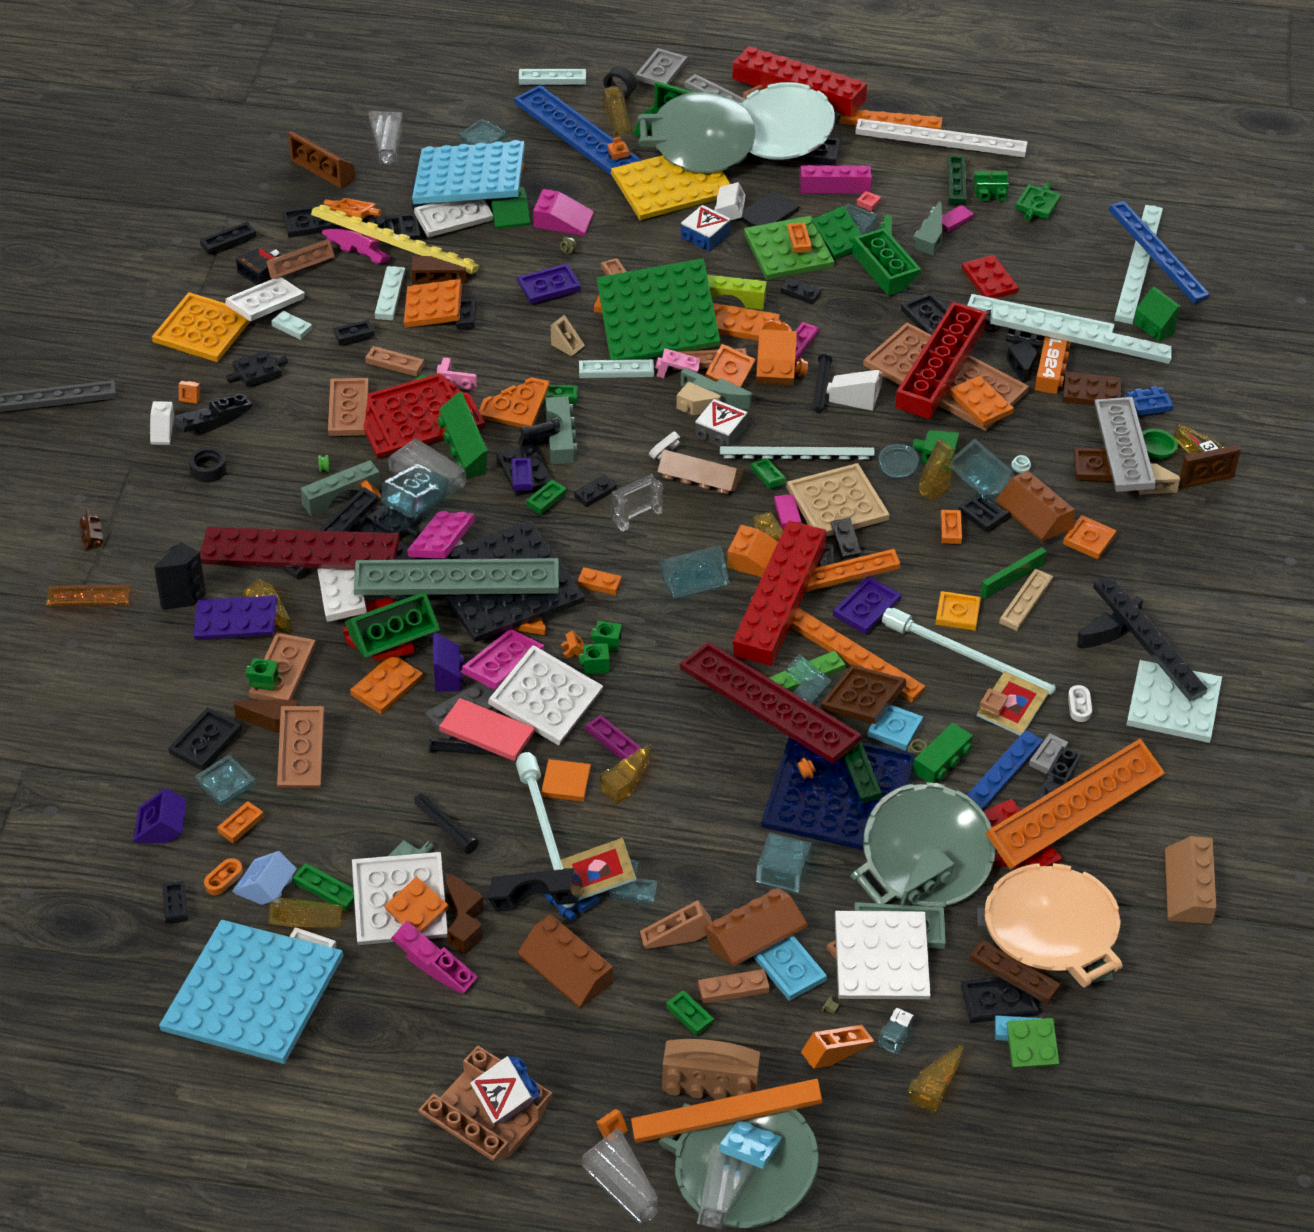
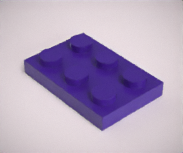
M568 263L517 277V282L530 304L581 291V284Z
M868 576L833 610V616L866 635L882 619L886 609H892L901 600V594Z

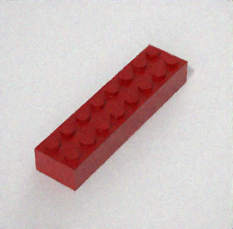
M748 47L733 61V80L755 87L761 85L763 89L768 88L767 85L786 82L808 85L810 89L816 92L819 90L828 98L834 112L850 117L867 98L866 82L820 69L813 65H807L800 61H794L784 56H778L771 52H765L755 47Z
M951 303L896 392L895 408L931 419L984 332L987 312L960 303Z
M791 520L787 521L733 639L734 656L773 666L826 547V529Z

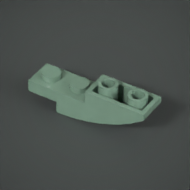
M687 368L681 371V386L684 387L690 382L721 395V402L738 409L751 408V392L722 378L715 382Z

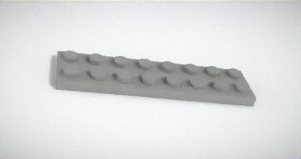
M1133 397L1095 400V410L1115 491L1128 492L1155 489V479Z

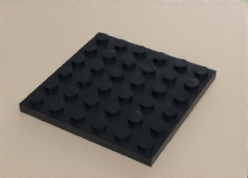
M529 520L456 546L445 559L557 558V556L534 523ZM423 558V560H433V559H443V558ZM559 559V593L443 594L474 643L585 602L584 595Z

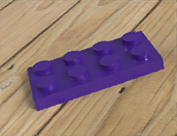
M276 595L197 600L193 637L195 640L274 635L278 598Z

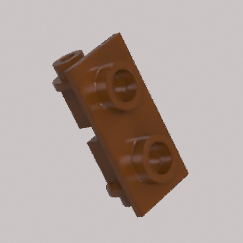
M87 509L84 517H81L79 524L83 531L81 541L84 543L85 551L88 550L89 546L100 548L103 544L102 532H100V518L97 515H89V510Z

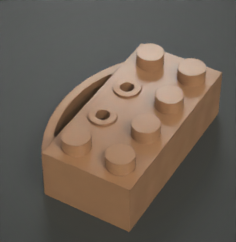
M677 1039L666 1041L662 1071V1091H666L669 1095L673 1096L680 1093L689 1094L693 1098L710 1096L715 1100L756 1092L760 1052L744 1046L714 1040Z

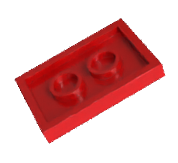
M995 255L962 263V270L981 296L997 299L1018 293L1019 287Z

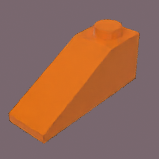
M862 1025L813 1032L801 1053L808 1063L816 1069L831 1066L873 1045L875 1041Z

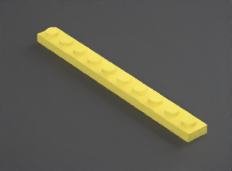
M320 205L312 209L311 215L415 254L432 256L466 267V272L469 274L478 272L479 265L475 264L472 259L459 258L458 254L443 252L437 246L429 247L423 241H413L407 235L394 234V231L391 229L378 228V225L375 223L362 222V219L359 217L346 216L345 212L332 211L326 205Z

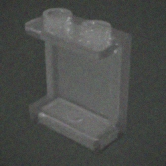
M650 474L612 492V521L622 532L629 529V518L649 509H653L657 514L662 513L663 486L661 482Z

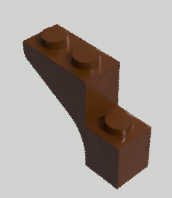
M449 874L445 878L447 886L446 895L455 913L456 920L447 929L448 944L465 955L483 938L482 924L475 918L484 910L483 896L478 890H473L467 886L462 879Z

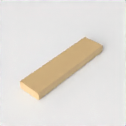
M1034 569L1001 616L999 623L1018 631L1051 584L1053 576Z

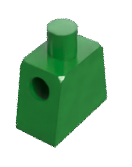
M930 430L927 433L926 440L914 439L912 450L922 451V462L930 465L937 448L936 467L951 471L958 447L959 433Z

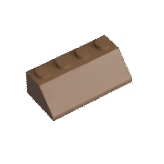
M664 449L657 471L663 473V478L673 480L674 476L681 478L680 482L692 485V481L698 482L699 487L710 489L711 486L717 487V492L729 494V491L735 492L744 474L742 469Z
M1190 836L1165 848L1167 921L1212 924L1216 912L1213 838Z

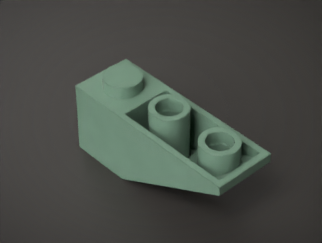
M940 201L936 207L931 209L929 217L924 219L920 230L916 231L913 237L915 249L933 256L942 245V205Z
M937 847L920 857L904 890L901 901L902 906L909 902H915L924 893H930L936 886L941 883H947L951 879L954 863Z

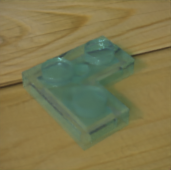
M800 654L785 670L800 683L793 693L811 704L831 682V679Z
M630 859L637 880L612 888L610 890V898L654 904L657 881L637 878L639 861Z

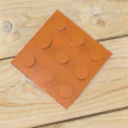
M461 280L407 286L404 314L405 328L459 321L462 291Z

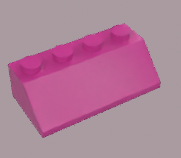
M863 165L800 166L801 193L870 192L871 167Z

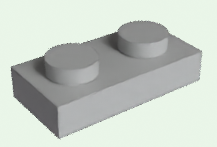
M1049 733L1031 758L1029 766L1047 774L1061 747L1067 748L1068 742Z

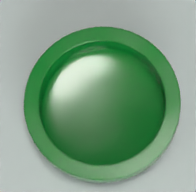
M1148 429L1142 432L1148 457L1164 460L1176 453L1178 442L1170 433L1160 429Z

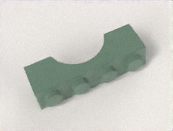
M568 397L546 398L547 422L554 418H558L560 422V432L549 437L551 464L574 463V455H577V443H573L576 442V432L572 430L575 428L574 417H570L573 415V404H569Z
M369 460L301 487L302 505L310 516H314L328 510L332 501L342 492L347 490L360 491L362 489L361 483L365 480H368L377 489H381L380 473L372 461Z

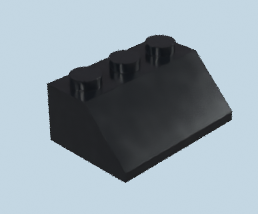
M180 542L154 565L162 609L194 606L197 600H202L206 595L199 551Z

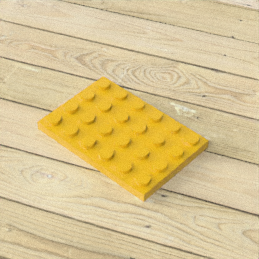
M664 155L611 168V175L639 220L717 200L719 188L730 185L722 171L715 173L686 171L684 167L677 164L674 166L664 159Z

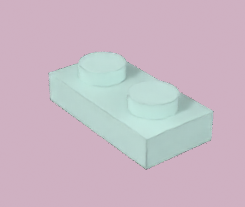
M282 311L272 320L273 327L300 340L312 331V324L285 311Z

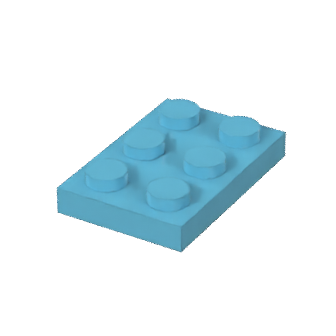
M793 935L752 956L761 968L765 969L766 974L789 1001L827 980V975Z

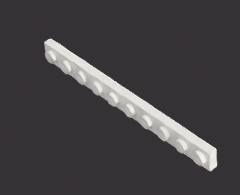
M858 119L856 134L862 136L989 152L999 155L1025 157L1027 141Z

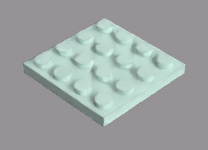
M1140 660L1127 726L1210 743L1222 677L1193 671L1208 690L1205 695L1189 701L1157 663Z

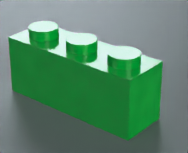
M952 722L914 759L913 773L930 783L943 780L947 772L951 768H955L964 755L967 756L973 748V735Z

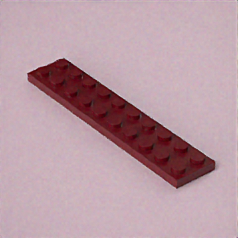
M207 527L200 557L201 564L355 570L356 560H395L400 536L399 533Z
M709 641L680 663V669L832 764L862 741V735Z

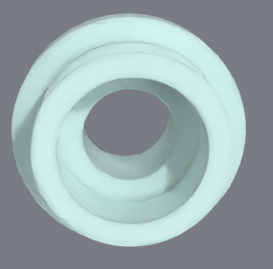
M1019 455L1012 461L1011 466L1014 471L1023 473L1030 470L1031 463L1028 457Z

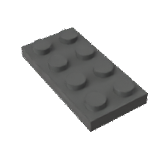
M479 682L425 712V718L445 739L456 740L458 738L439 731V726L459 698L499 714L503 712L488 704L489 698L496 690Z

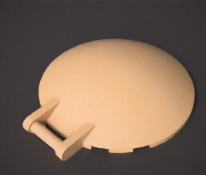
M1053 863V866L1032 864L1009 872L994 885L985 905L986 926L995 943L1012 958L1039 969L1068 970L1084 988L1089 986L1091 981L1112 970L1118 971L1122 968L1121 960L1111 950L1120 930L1119 907L1107 887L1086 872L1082 874L1071 870V866ZM1101 958L1106 962V964L1088 973L1083 969Z

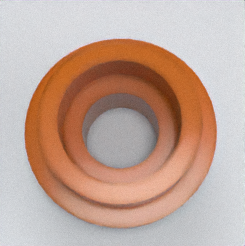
M799 358L798 361H795L794 372L797 377L805 376L808 370V362Z
M802 758L801 762L797 763L804 779L814 777L813 772H815V768L811 760L806 761L805 758Z

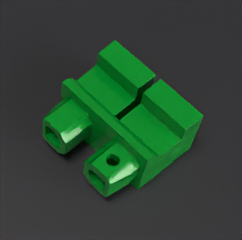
M974 171L973 188L976 198H980L981 201H988L990 198L1005 201L1009 186L1007 171H992L991 174L990 171Z

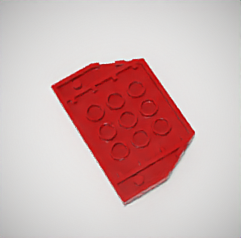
M435 374L369 393L364 433L376 458H382L443 440L444 431L437 424L439 409L457 393L462 391L457 389L454 383L447 381L441 374ZM467 392L463 393L477 428H484L485 422L471 395Z

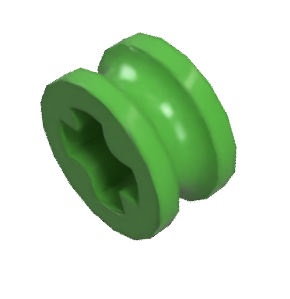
M318 455L319 472L323 470L329 472V456L322 457Z

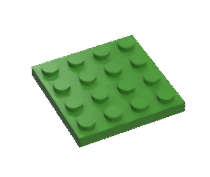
M811 216L744 228V236L766 280L834 267V260L819 231L812 222ZM805 222L812 246L811 252L793 253L787 232V224Z

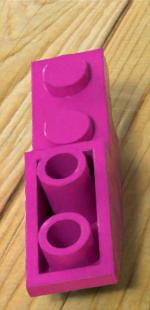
M326 229L322 231V234L327 236V240L339 244L342 250L346 252L357 251L362 255H367L376 264L388 263L391 258L378 249L380 241L349 229Z
M407 920L391 937V940L407 953L405 957L435 980L455 991L464 994L478 977L447 949L443 947L440 950Z

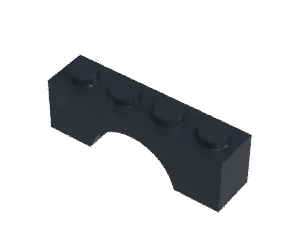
M575 868L492 877L488 900L496 912L516 910L523 900L537 893L550 894L557 905L578 903L582 880Z

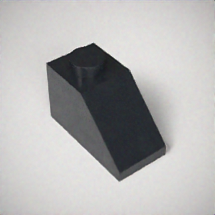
M1029 341L1008 346L1006 359L1022 383H1027L1037 358V351Z

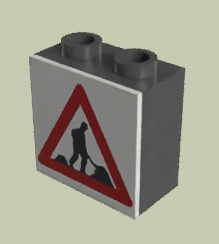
M713 399L695 421V437L719 447H731L747 427V412Z

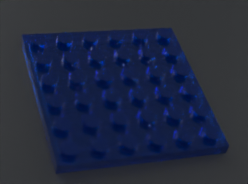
M789 737L761 821V827L864 851L863 841L867 821L872 810L882 798L861 804L843 756L832 764ZM861 742L882 792V798L895 789L909 784L914 759L916 758L915 753ZM802 758H805L806 761L811 760L815 768V772H813L814 777L804 779L797 765V763L801 762Z

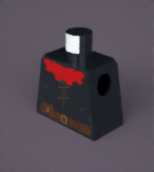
M263 248L252 250L236 258L237 273L256 285L267 282L271 277L266 261L281 255L277 250H273L270 253Z

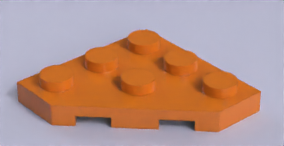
M531 377L519 386L513 385L502 390L499 395L484 398L479 412L484 420L519 428L534 426L549 390L550 382Z

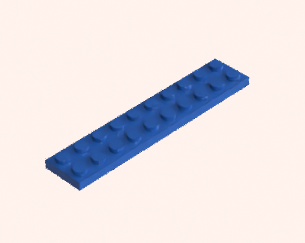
M541 85L514 98V103L609 175H611V168L642 161L631 151H629V157L613 160L607 150V144L613 143V138Z

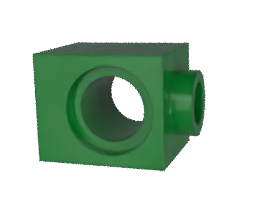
M597 621L596 629L592 628L591 641H594V644H608L609 652L618 653L622 639V624Z
M608 644L583 645V653L579 654L580 666H584L585 674L609 673Z
M253 658L251 665L247 666L245 674L249 680V687L274 691L279 678L278 661Z

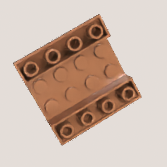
M477 1046L463 1061L464 1072L441 1097L432 1094L418 1111L492 1161L509 1158L537 1127L552 1097V1092L536 1083L541 1098L504 1124L493 1123L470 1082L501 1060L480 1046Z

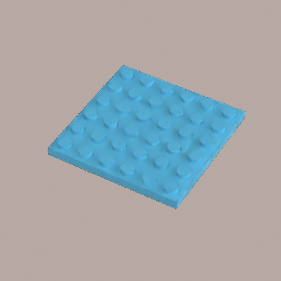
M513 140L505 143L498 141L492 144L477 143L476 145L461 144L459 146L445 145L436 148L432 146L423 148L421 150L412 196L413 204L518 197L525 150L524 141Z
M221 920L159 1027L161 1031L285 1064L344 956L343 952L339 949Z

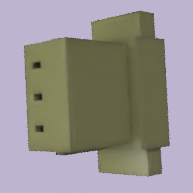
M830 996L823 1004L821 1011L824 1012L825 1010L834 1014L839 1008V1004L834 1002Z

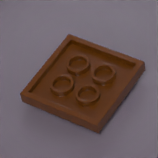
M851 665L821 702L822 710L876 724L907 685L906 679Z

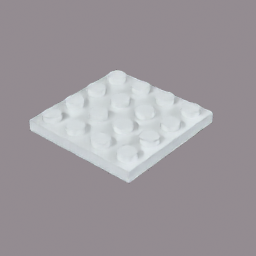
M533 645L489 698L488 704L516 721L534 727L535 732L560 745L601 693L603 686Z
M441 852L352 859L358 945L394 942L391 940V937L402 925L385 910V905L416 876L445 901ZM446 911L422 933L428 939L447 937Z
M835 911L838 999L930 998L925 912Z

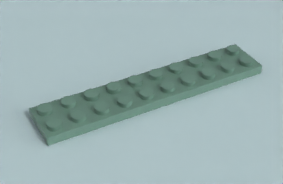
M558 558L356 560L354 595H417L425 591L427 595L559 593Z

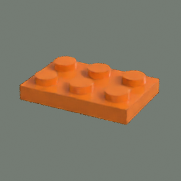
M980 375L949 389V395L982 427L1013 414L1014 408Z
M390 657L385 659L351 688L350 694L382 715L423 679V673L398 657Z

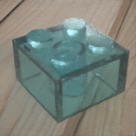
M769 832L757 864L756 882L799 892L810 860L811 843Z

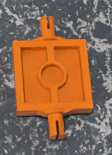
M343 198L339 201L327 199L324 201V205L329 206L330 210L345 212L346 216L349 217L355 216L361 219L370 215L380 217L382 213L381 209H376V204L348 198Z

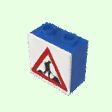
M702 205L681 222V238L710 252L730 235L731 219Z
M505 1057L470 1082L493 1123L504 1124L541 1098L538 1093V1085L528 1076L525 1063L518 1057Z

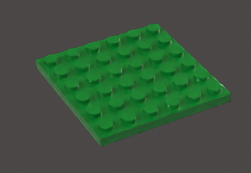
M704 258L596 277L610 360H642L663 355L664 349L684 352L721 346Z

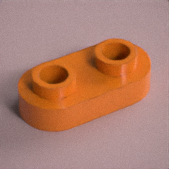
M231 858L226 859L204 879L206 892L211 895H220L242 876L241 862Z

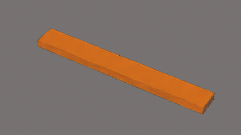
M818 1079L635 1117L631 1118L635 1143L822 1104L823 1102Z

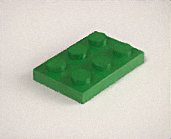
M844 206L812 219L834 259L851 253L853 250V238L862 235Z

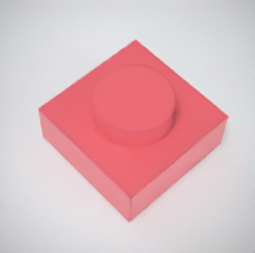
M865 191L857 199V206L872 212L880 203L881 197Z

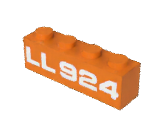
M1045 336L1035 391L1057 394L1058 387H1062L1064 376H1061V374L1065 375L1066 364L1063 362L1067 363L1069 352L1066 350H1070V341Z

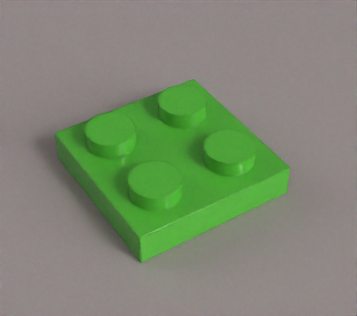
M1053 1018L1007 1021L1006 1027L1012 1069L1059 1065Z

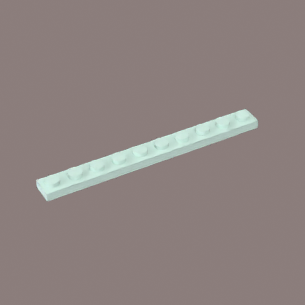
M1145 205L1141 220L1156 235L1163 208ZM1135 241L1114 320L1133 324L1150 260V255L1137 241Z
M993 306L991 310L990 324L1167 364L1171 361V346L1002 307Z

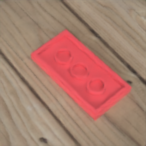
M459 698L440 724L439 731L515 761L534 734V727Z

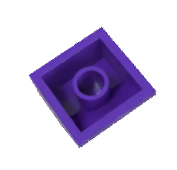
M433 633L435 692L460 691V683H464V674L460 670V667L464 666V655H460L458 645L438 633Z
M164 788L140 805L133 841L136 843H168L174 838L179 837L183 831L186 799Z

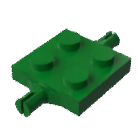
M1049 181L1043 187L1028 184L1017 201L1015 209L1026 213L1024 219H1028V221L1031 220L1033 215L1048 219L1059 203L1061 194L1050 190L1052 183H1049Z

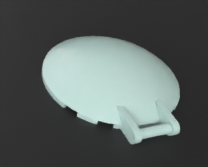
M786 82L767 85L768 88L761 91L755 90L746 96L747 99L743 103H739L748 111L755 125V141L753 148L749 152L763 158L790 159L805 155L825 142L831 134L835 123L834 109L829 103L828 98L819 90L816 92L810 89V86L800 83Z

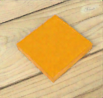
M941 591L935 625L976 631L981 597Z

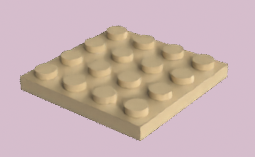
M858 463L787 482L786 487L789 493L794 496L796 504L808 525L826 529V537L833 535L830 524L834 520L851 517L854 529L889 520L890 514Z

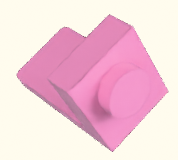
M664 349L662 358L658 357L655 368L658 369L657 377L664 378L668 366L682 370L687 368L697 373L700 359Z
M443 358L441 365L437 367V374H441L447 381L454 383L458 389L476 390V374L451 371V358Z

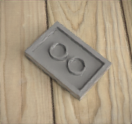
M657 48L637 72L636 80L654 86L656 81L669 85L687 63V57Z

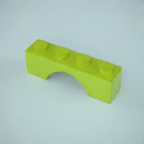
M707 275L712 299L719 295H732L740 299L745 308L764 309L767 281Z

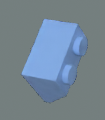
M280 851L254 859L232 892L261 905L269 902L274 903L281 897L282 889L292 881V875L297 868Z

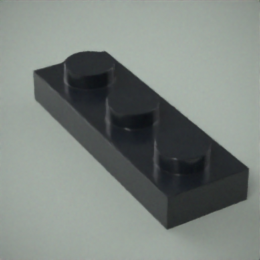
M245 222L200 239V245L209 255L257 237L250 223Z

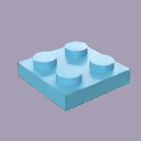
M890 705L876 724L872 723L867 736L906 751L922 724L923 716Z
M737 1121L720 1143L719 1152L763 1169L780 1146L782 1137L775 1135L771 1131L755 1127L748 1122Z

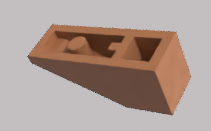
M697 900L641 930L640 934L643 945L646 949L697 941L706 936L705 926L712 923L708 912Z

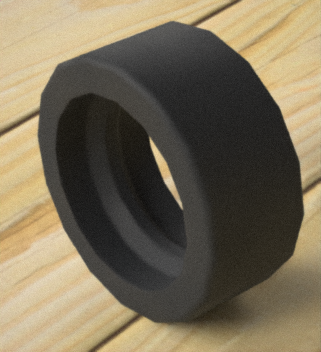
M616 66L611 68L604 77L603 85L610 96L621 100L622 92L625 100L634 92L637 82L630 70L622 66ZM613 77L623 80L627 89L618 87L613 81Z
M202 447L195 450L189 457L190 473L198 481L214 482L222 478L227 471L225 455L218 448ZM205 461H215L218 463L211 468H200L197 466Z

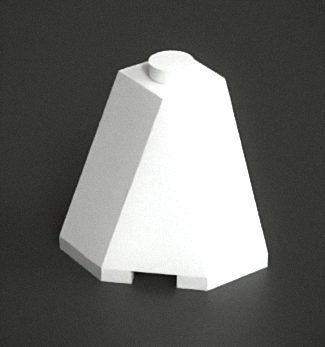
M872 370L834 376L832 383H829L827 387V394H830L829 402L873 411L881 389L883 372Z

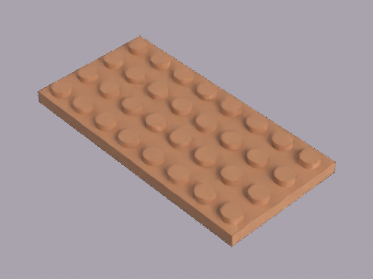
M907 322L865 358L863 366L871 370H879L883 372L882 376L901 385L931 335ZM971 355L968 356L950 386L952 388L980 375L1011 406L1016 404L1029 390L1028 385ZM949 389L939 404L941 408L984 431H987L995 423L993 422L982 427L949 395Z

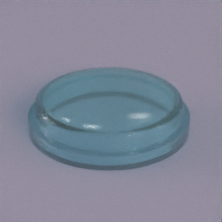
M893 444L885 447L880 452L878 464L881 470L888 476L903 478L911 475L917 469L919 457L913 448L904 444Z

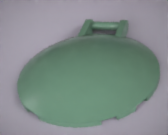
M693 92L680 95L667 102L657 114H640L638 116V123L640 124L639 146L656 147L669 163L674 166L677 164L690 172L715 173L727 170L729 166L735 163L739 164L747 157V153L753 148L755 141V125L748 111L735 100L717 93ZM647 125H652V136L647 137Z
M930 782L902 786L887 794L872 810L865 827L863 841L867 862L850 876L854 881H858L875 904H889L896 898L902 900L904 890L920 857L937 847L954 863L952 877L947 883L939 884L933 891L924 893L915 902H909V904L928 907H945L957 904L973 895L983 885L991 871L995 857V847L985 833L992 827L982 809L959 790L955 791L944 787L943 784ZM870 872L887 894L881 897L864 875Z
M684 1103L682 1107H687L691 1105ZM794 1109L742 1120V1122H748L755 1127L771 1131L775 1135L782 1137L780 1146L763 1169L719 1152L720 1143L736 1122L682 1133L678 1141L674 1140L677 1135L660 1138L658 1143L676 1156V1180L687 1203L704 1218L716 1224L733 1228L762 1226L782 1218L796 1208L813 1185L819 1160L814 1133L806 1123L805 1118L797 1110Z

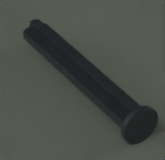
M827 353L818 356L819 367L813 401V411H817V413H821L824 410L829 368L833 361L832 356Z
M430 736L429 753L435 750L498 755L466 741L434 739L433 736Z
M420 793L418 796H415L414 803L464 848L466 854L476 850L479 844L476 838L472 839L424 794Z

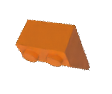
M759 330L757 384L794 385L797 331Z
M740 525L728 549L727 568L762 577L778 541L759 529Z

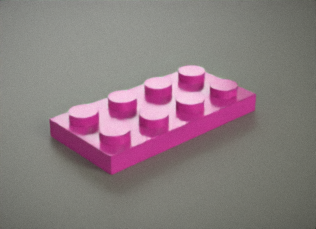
M438 512L407 550L408 556L445 559L474 523V513Z
M513 629L508 630L462 666V673L496 690L533 645L543 651L544 645Z

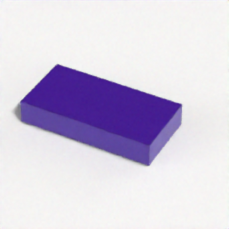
M531 458L512 459L513 491L533 490Z

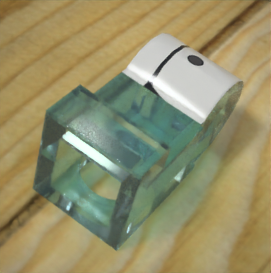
M896 1008L886 1027H883L880 1032L878 1046L898 1054L912 1026L914 1015ZM886 1039L895 1042V1045L888 1044Z

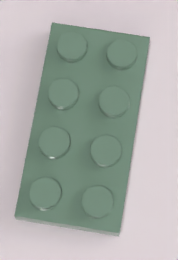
M855 902L854 911L925 912L927 948L945 949L944 907Z

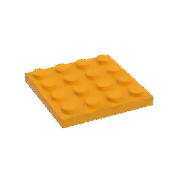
M188 292L154 333L152 341L218 362L250 321L225 305V303Z

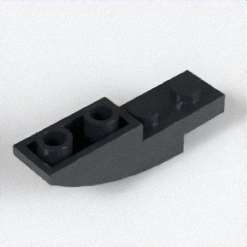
M243 393L210 401L208 408L176 415L175 423L184 433L197 430L199 434H204L237 419L252 407V403Z
M1136 596L1132 601L1142 610L1143 599ZM1104 612L1101 616L1095 617L1087 627L1081 628L1077 635V647L1088 648L1102 645L1118 639L1130 631L1114 612L1112 615Z
M1062 746L1032 803L1072 780L1082 754Z

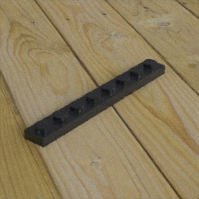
M1110 575L1094 582L1093 588L1184 696L1189 701L1205 695L1208 688Z

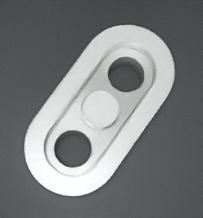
M675 431L659 442L649 452V455L654 460L657 458L661 460L663 449H675L680 444L678 441L680 436Z
M1081 685L1071 687L1068 694L1070 716L1077 722H1086L1090 719L1092 713L1090 692Z

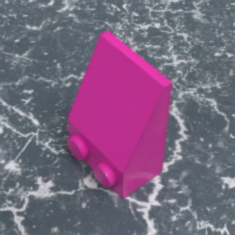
M543 189L533 210L534 227L585 236L594 211L561 192Z

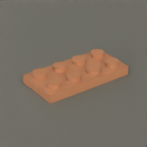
M368 378L330 379L328 436L365 435L364 421L369 389Z
M276 632L264 658L265 660L278 661L279 678L273 691L251 687L249 698L258 700H292L316 647V641Z
M281 706L278 788H321L324 706Z

